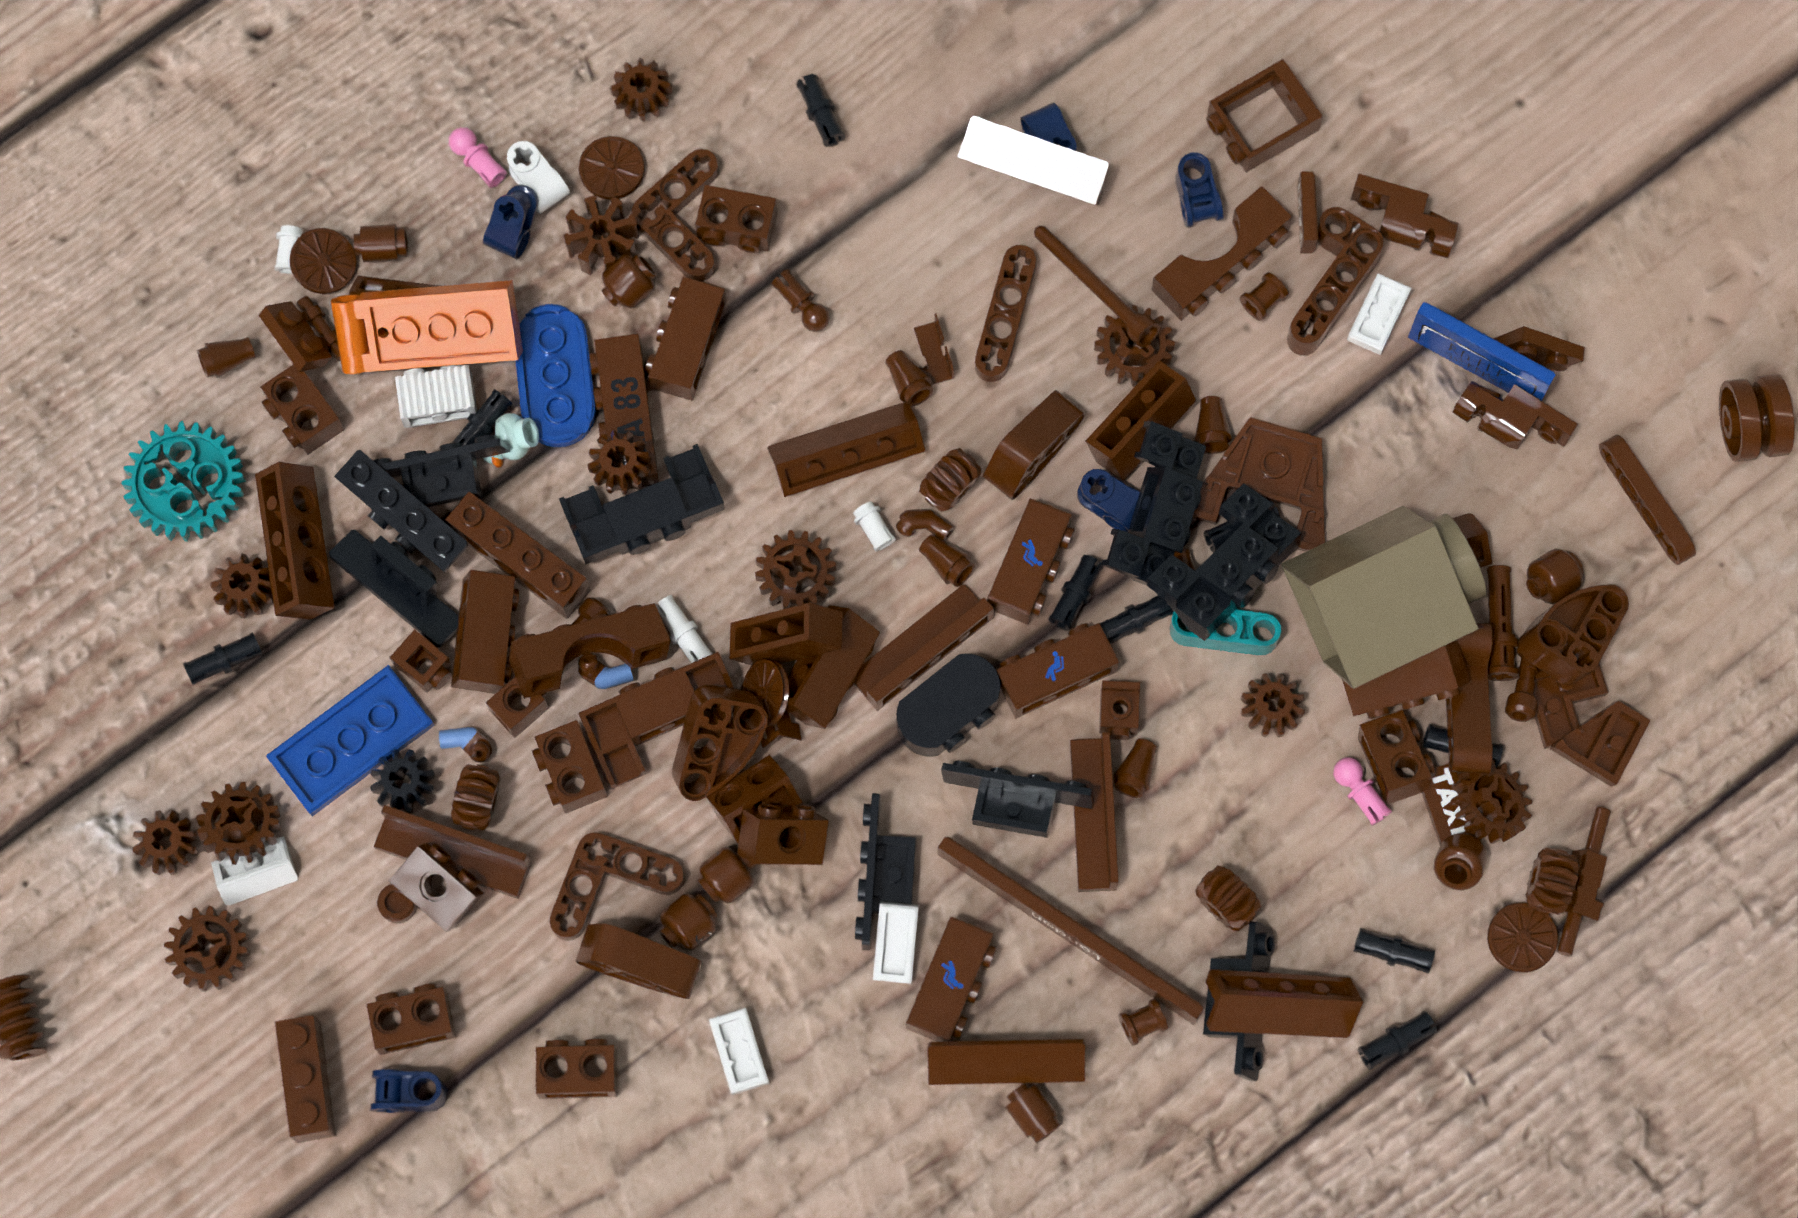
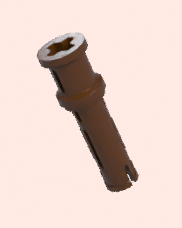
M1493 565L1487 568L1489 623L1492 626V647L1488 662V680L1511 681L1519 677V670L1515 668V648L1518 647V639L1515 634H1512L1511 567L1507 565Z

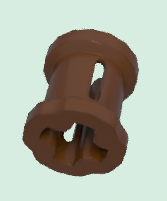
M1267 272L1263 275L1262 282L1250 293L1244 292L1239 298L1244 309L1253 318L1262 321L1267 316L1266 312L1279 300L1284 301L1289 293L1285 285L1274 274Z
M1155 999L1150 1000L1147 1006L1132 1013L1122 1012L1118 1014L1123 1031L1132 1046L1139 1044L1140 1038L1158 1030L1161 1032L1168 1030L1166 1018Z

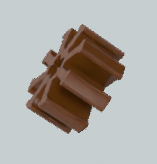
M590 196L584 199L587 214L591 216L589 220L576 214L573 209L566 216L571 235L565 233L564 240L569 257L573 258L575 254H578L581 271L588 275H592V268L599 257H604L603 263L606 269L616 262V258L612 256L614 252L619 255L631 254L634 257L637 255L634 239H630L633 237L635 239L639 238L635 217L633 214H630L628 218H625L623 203L615 197L610 199L611 204L604 215H599L600 209L597 197ZM602 233H608V237L604 239ZM599 234L601 240L595 239V236Z

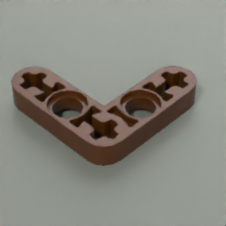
M697 149L689 153L637 199L632 207V214L635 217L638 230L686 278L700 282L708 280L714 273L715 263L713 254L675 215L703 192L704 185L712 184L718 176L717 158L711 151L706 149ZM699 162L703 165L708 162L709 171L707 173L700 170L693 175L696 172L695 163ZM691 176L693 177V183L695 184L693 186L688 180V178H690ZM680 183L686 189L684 195L678 199L669 198L665 194L668 185ZM657 196L660 197V200H661L662 203H663V204H661L660 206H658V202H657V198H656ZM646 209L650 212L655 209L656 218L651 220L647 217L642 220V210ZM670 231H677L683 235L684 239L679 246L668 247L663 242L664 236ZM689 247L691 255L696 260L700 261L705 258V268L703 270L699 267L691 269V259L685 254Z
M589 833L578 843L550 915L551 929L558 938L566 941L575 940L581 936L606 875L662 895H672L678 892L684 884L685 877L682 867L677 861L601 833ZM596 842H600L602 850L612 855L613 848H619L614 856L613 868L607 867L610 863L607 857L597 855L595 860H590L589 852L586 851L587 846L594 847ZM628 854L639 856L642 860L640 870L633 874L623 872L620 867L623 857ZM649 860L655 861L652 867L656 871L665 873L668 867L673 868L672 872L677 878L676 881H668L666 886H662L660 877L649 873L648 881L643 880L648 872ZM581 876L587 877L592 881L590 893L582 897L574 895L571 892L573 880ZM568 898L577 905H586L583 911L577 906L575 908L573 919L578 923L577 926H569L566 932L562 931V925L558 922L559 917L566 918L571 908L570 904L564 903L565 899Z

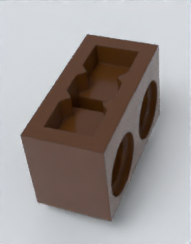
M704 185L695 223L697 238L712 246H722L725 243L738 246L740 250L748 253H758L759 250L769 252L778 213L777 200L773 197ZM718 213L727 216L721 223H713L709 220L712 215ZM752 220L760 221L763 224L756 230H749L745 227L746 223Z
M294 364L261 386L266 397L261 403L273 420L278 417L283 420L287 427L282 432L294 449L301 445L307 455H309L344 431L339 418L304 371L299 372ZM286 392H298L294 400L290 402L281 401V397ZM309 419L319 420L314 429L309 431L301 429L305 421Z
M1403 710L1360 724L1358 741L1386 805L1429 790L1432 776L1435 775L1434 766L1427 753L1422 755L1417 742H1420V736L1416 724L1413 720L1407 721ZM1388 734L1394 735L1399 738L1400 742L1397 744H1387L1382 740V737ZM1408 768L1415 775L1410 778H1403L1396 773V770Z
M577 720L535 736L538 748L532 750L539 771L548 770L552 782L545 786L553 806L561 803L566 814L608 797ZM567 744L571 749L566 757L556 759L551 756V751L556 745ZM580 778L584 781V786L577 793H568L564 790L568 780Z
M770 754L706 797L722 825L738 844L743 809H758L759 804H771L781 807V810H792L793 805L802 803L789 777Z
M434 983L424 984L413 988L414 993L399 996L398 992L384 993L375 997L376 1002L366 1004L375 1050L380 1055L456 1038L448 993L443 987L437 988V985ZM426 1005H438L440 1011L435 1020L431 1022L421 1020L420 1014ZM393 1012L399 1013L401 1015L400 1025L391 1031L384 1030L382 1023L385 1016Z
M587 1039L584 1040V1046H569V1041L567 1040L546 1041L545 1047H536V1095L539 1099L617 1097V1049L614 1045H608V1040ZM596 1058L605 1060L607 1066L602 1075L591 1077L586 1074L587 1064L591 1060ZM561 1059L567 1062V1071L563 1076L559 1078L548 1076L547 1068L552 1061Z

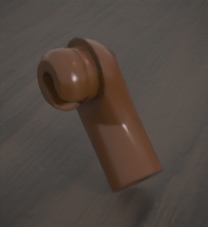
M930 509L905 510L900 514V520L896 524L897 531L903 536L910 537L915 533L916 529H926L942 541H945L954 529L953 525Z

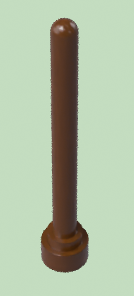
M1045 226L1035 228V238L1126 324L1128 337L1138 347L1147 346L1156 338L1160 326L1154 319L1147 314H1136Z

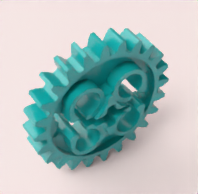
M183 421L179 422L178 429L175 432L171 430L168 424H165L164 435L159 436L153 430L150 431L152 438L150 444L142 440L138 441L139 446L143 450L141 454L129 453L135 465L123 467L125 473L132 477L121 481L123 487L130 491L123 496L127 504H134L129 509L134 517L141 516L139 523L143 528L152 524L151 531L155 536L161 534L165 529V535L170 541L174 539L177 532H180L183 540L188 542L190 531H195L198 537L202 539L204 536L203 528L206 526L213 532H217L215 521L220 519L228 523L230 520L225 511L227 509L236 511L239 509L232 498L244 496L242 489L236 486V484L246 482L244 475L236 472L244 467L240 459H233L237 455L236 449L233 445L226 447L228 440L224 435L215 439L216 432L212 427L206 429L202 434V428L198 422L194 423L190 431L187 430ZM161 447H163V452L174 470L183 479L190 480L194 488L202 495L206 493L202 487L204 477L212 473L218 474L217 481L212 485L206 486L208 494L212 500H215V502L209 503L208 509H206V516H204V510L193 492L183 483H178L173 474L165 468L162 469L165 475L163 486L158 489L149 488L152 480L162 476L159 468L152 462L159 459ZM181 451H192L188 460L184 462L175 461L176 456ZM185 500L192 501V506L188 511L183 513L176 512V507L179 503Z

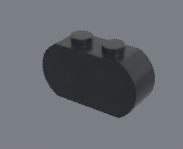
M958 654L900 700L896 712L898 735L903 744L910 751L918 755L934 757L940 755L945 750L948 753L953 752L965 742L966 737L964 735L976 726L980 730L989 724L996 716L994 711L998 707L1000 697V680L995 668L980 656Z

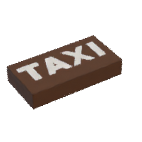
M1313 171L1300 172L1297 184L1300 254L1313 253L1318 242L1316 181Z
M1449 763L1435 767V775L1432 776L1430 788L1424 791L1422 796L1439 844L1441 845L1443 840L1449 836L1458 833L1476 837V830L1474 828L1468 831L1464 830L1467 822L1466 819L1456 818L1455 816L1460 811V806L1451 803V799L1459 795V793L1452 789V785L1459 781L1457 772H1450Z

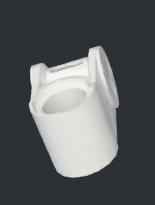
M519 141L509 148L507 162L511 177L518 185H527L537 194V213H543L570 194L564 180L549 165L536 146L527 141ZM523 159L525 162L530 161L531 164L528 166H525V164L523 163L518 164V160Z

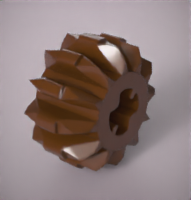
M640 57L635 67L625 61L623 65L625 73L615 71L614 81L616 84L611 86V94L616 97L614 100L615 107L618 110L625 109V116L628 119L639 113L640 120L644 122L647 117L646 113L649 112L658 118L660 115L659 107L668 108L670 104L668 95L673 93L672 84L667 82L669 80L668 72L666 69L659 70L658 63L655 60L648 66H645L644 60ZM645 87V92H639L638 88Z
M613 430L611 432L612 440L609 442L599 436L597 442L600 449L592 448L589 450V456L594 461L587 465L590 473L596 474L593 480L597 486L606 483L607 493L612 494L616 487L620 486L622 494L627 495L629 484L632 483L634 487L640 489L642 482L639 476H650L651 471L646 464L652 461L651 454L644 451L646 447L644 440L640 439L633 442V433L630 431L624 435L623 439H619L617 431ZM618 458H625L627 464L623 465V463H620L621 467L617 468L614 467L613 461L616 460L619 463Z
M961 448L950 450L921 481L919 492L932 507L935 506L940 512L947 511L958 503L974 486L981 475L982 468L969 453L966 454Z
M243 553L236 564L231 557H227L225 561L228 568L226 570L215 568V574L220 579L211 582L212 590L218 592L213 598L217 605H224L223 610L228 615H232L237 610L240 618L245 619L249 609H252L256 615H260L261 608L259 604L261 602L267 605L272 604V599L267 594L272 592L268 567L263 568L261 558L256 557L250 562L248 556ZM243 581H246L249 586L245 591H241L238 586Z
M1268 673L1262 674L1261 684L1251 680L1248 684L1250 692L1242 693L1241 701L1247 704V706L1241 709V716L1253 717L1248 724L1251 730L1255 729L1259 724L1262 725L1261 735L1263 737L1268 736L1270 728H1274L1277 737L1284 735V726L1290 730H1295L1298 725L1295 718H1302L1305 710L1298 706L1304 701V694H1292L1297 687L1296 681H1291L1286 686L1283 685L1284 675L1282 673L1277 675L1275 682L1271 681ZM1270 699L1277 700L1276 712L1268 710Z
M467 764L462 769L452 803L451 818L454 824L463 826L462 828L470 830L479 829L483 831L489 826L499 791L500 776L497 770L488 769V766L479 764L477 766Z
M158 810L154 814L155 822L151 823L147 818H142L141 823L146 830L145 832L139 830L133 832V837L139 840L140 843L136 844L132 849L136 855H142L139 863L144 868L152 865V872L160 875L166 866L167 871L171 875H175L177 873V863L180 862L186 868L190 866V862L185 856L186 854L195 855L198 853V848L190 843L196 841L199 836L195 830H189L192 822L187 817L179 820L177 811L172 810L167 818H165L164 814ZM165 836L172 843L167 849L160 843V840Z
M1545 848L1538 853L1527 882L1528 888L1525 895L1529 907L1535 908L1539 912L1557 915L1567 910L1578 880L1579 865L1575 855L1568 854L1567 851L1557 848Z
M1217 865L1212 871H1208L1195 890L1201 904L1208 909V912L1217 921L1222 922L1227 928L1235 931H1240L1244 926H1247L1261 908L1260 900L1256 897V893L1248 887V884L1242 881L1239 875H1235L1230 869Z

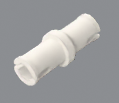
M672 595L663 598L656 604L663 624L671 634L669 636L671 642L680 646L691 663L713 654L697 633L698 626L696 623L687 619Z

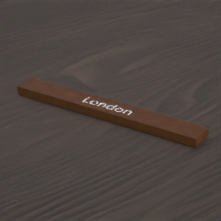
M944 837L938 846V856L1195 1025L1204 1010L1202 1004L950 837Z

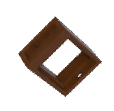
M1282 59L1210 100L1206 121L1211 131L1216 136L1220 134L1227 144L1226 151L1232 162L1236 165L1240 163L1247 173L1319 131L1323 116L1287 63ZM1273 88L1298 125L1257 149L1250 151L1226 114Z

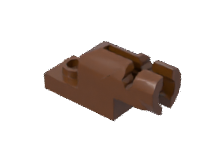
M1358 173L1350 200L1357 202L1359 206L1365 209L1377 210L1379 208L1385 210L1379 230L1385 240L1412 247L1417 251L1421 250L1425 242H1429L1430 254L1448 259L1459 223L1451 221L1433 211H1430L1429 214L1424 213L1429 196L1428 193Z
M1472 381L1452 413L1467 423L1472 418L1479 416L1481 419L1477 430L1514 449L1520 447L1532 427L1538 431L1539 436L1543 440L1551 444L1558 443L1565 447L1578 425L1515 384L1505 399L1502 400L1499 398L1501 396L1500 393Z

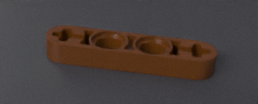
M1025 245L1012 246L1004 255L975 356L976 373L982 380L987 382L999 381L1008 370L1035 274V253L1030 247ZM1022 256L1025 258V264L1027 265L1022 266L1018 280L1013 278L1015 265L1012 261H1017L1018 257ZM1013 288L1020 293L1021 298L1016 304L1007 305L1000 299L1001 292L1005 289ZM999 321L1007 323L1012 330L1010 335L1005 338L995 337L990 331L994 323ZM993 346L999 348L997 364L1001 366H994L993 371L986 370V363L982 361L990 359Z
M1616 434L1600 443L1599 451L1603 460L1670 560L1676 565H1680L1695 556L1696 550L1691 538L1625 440Z

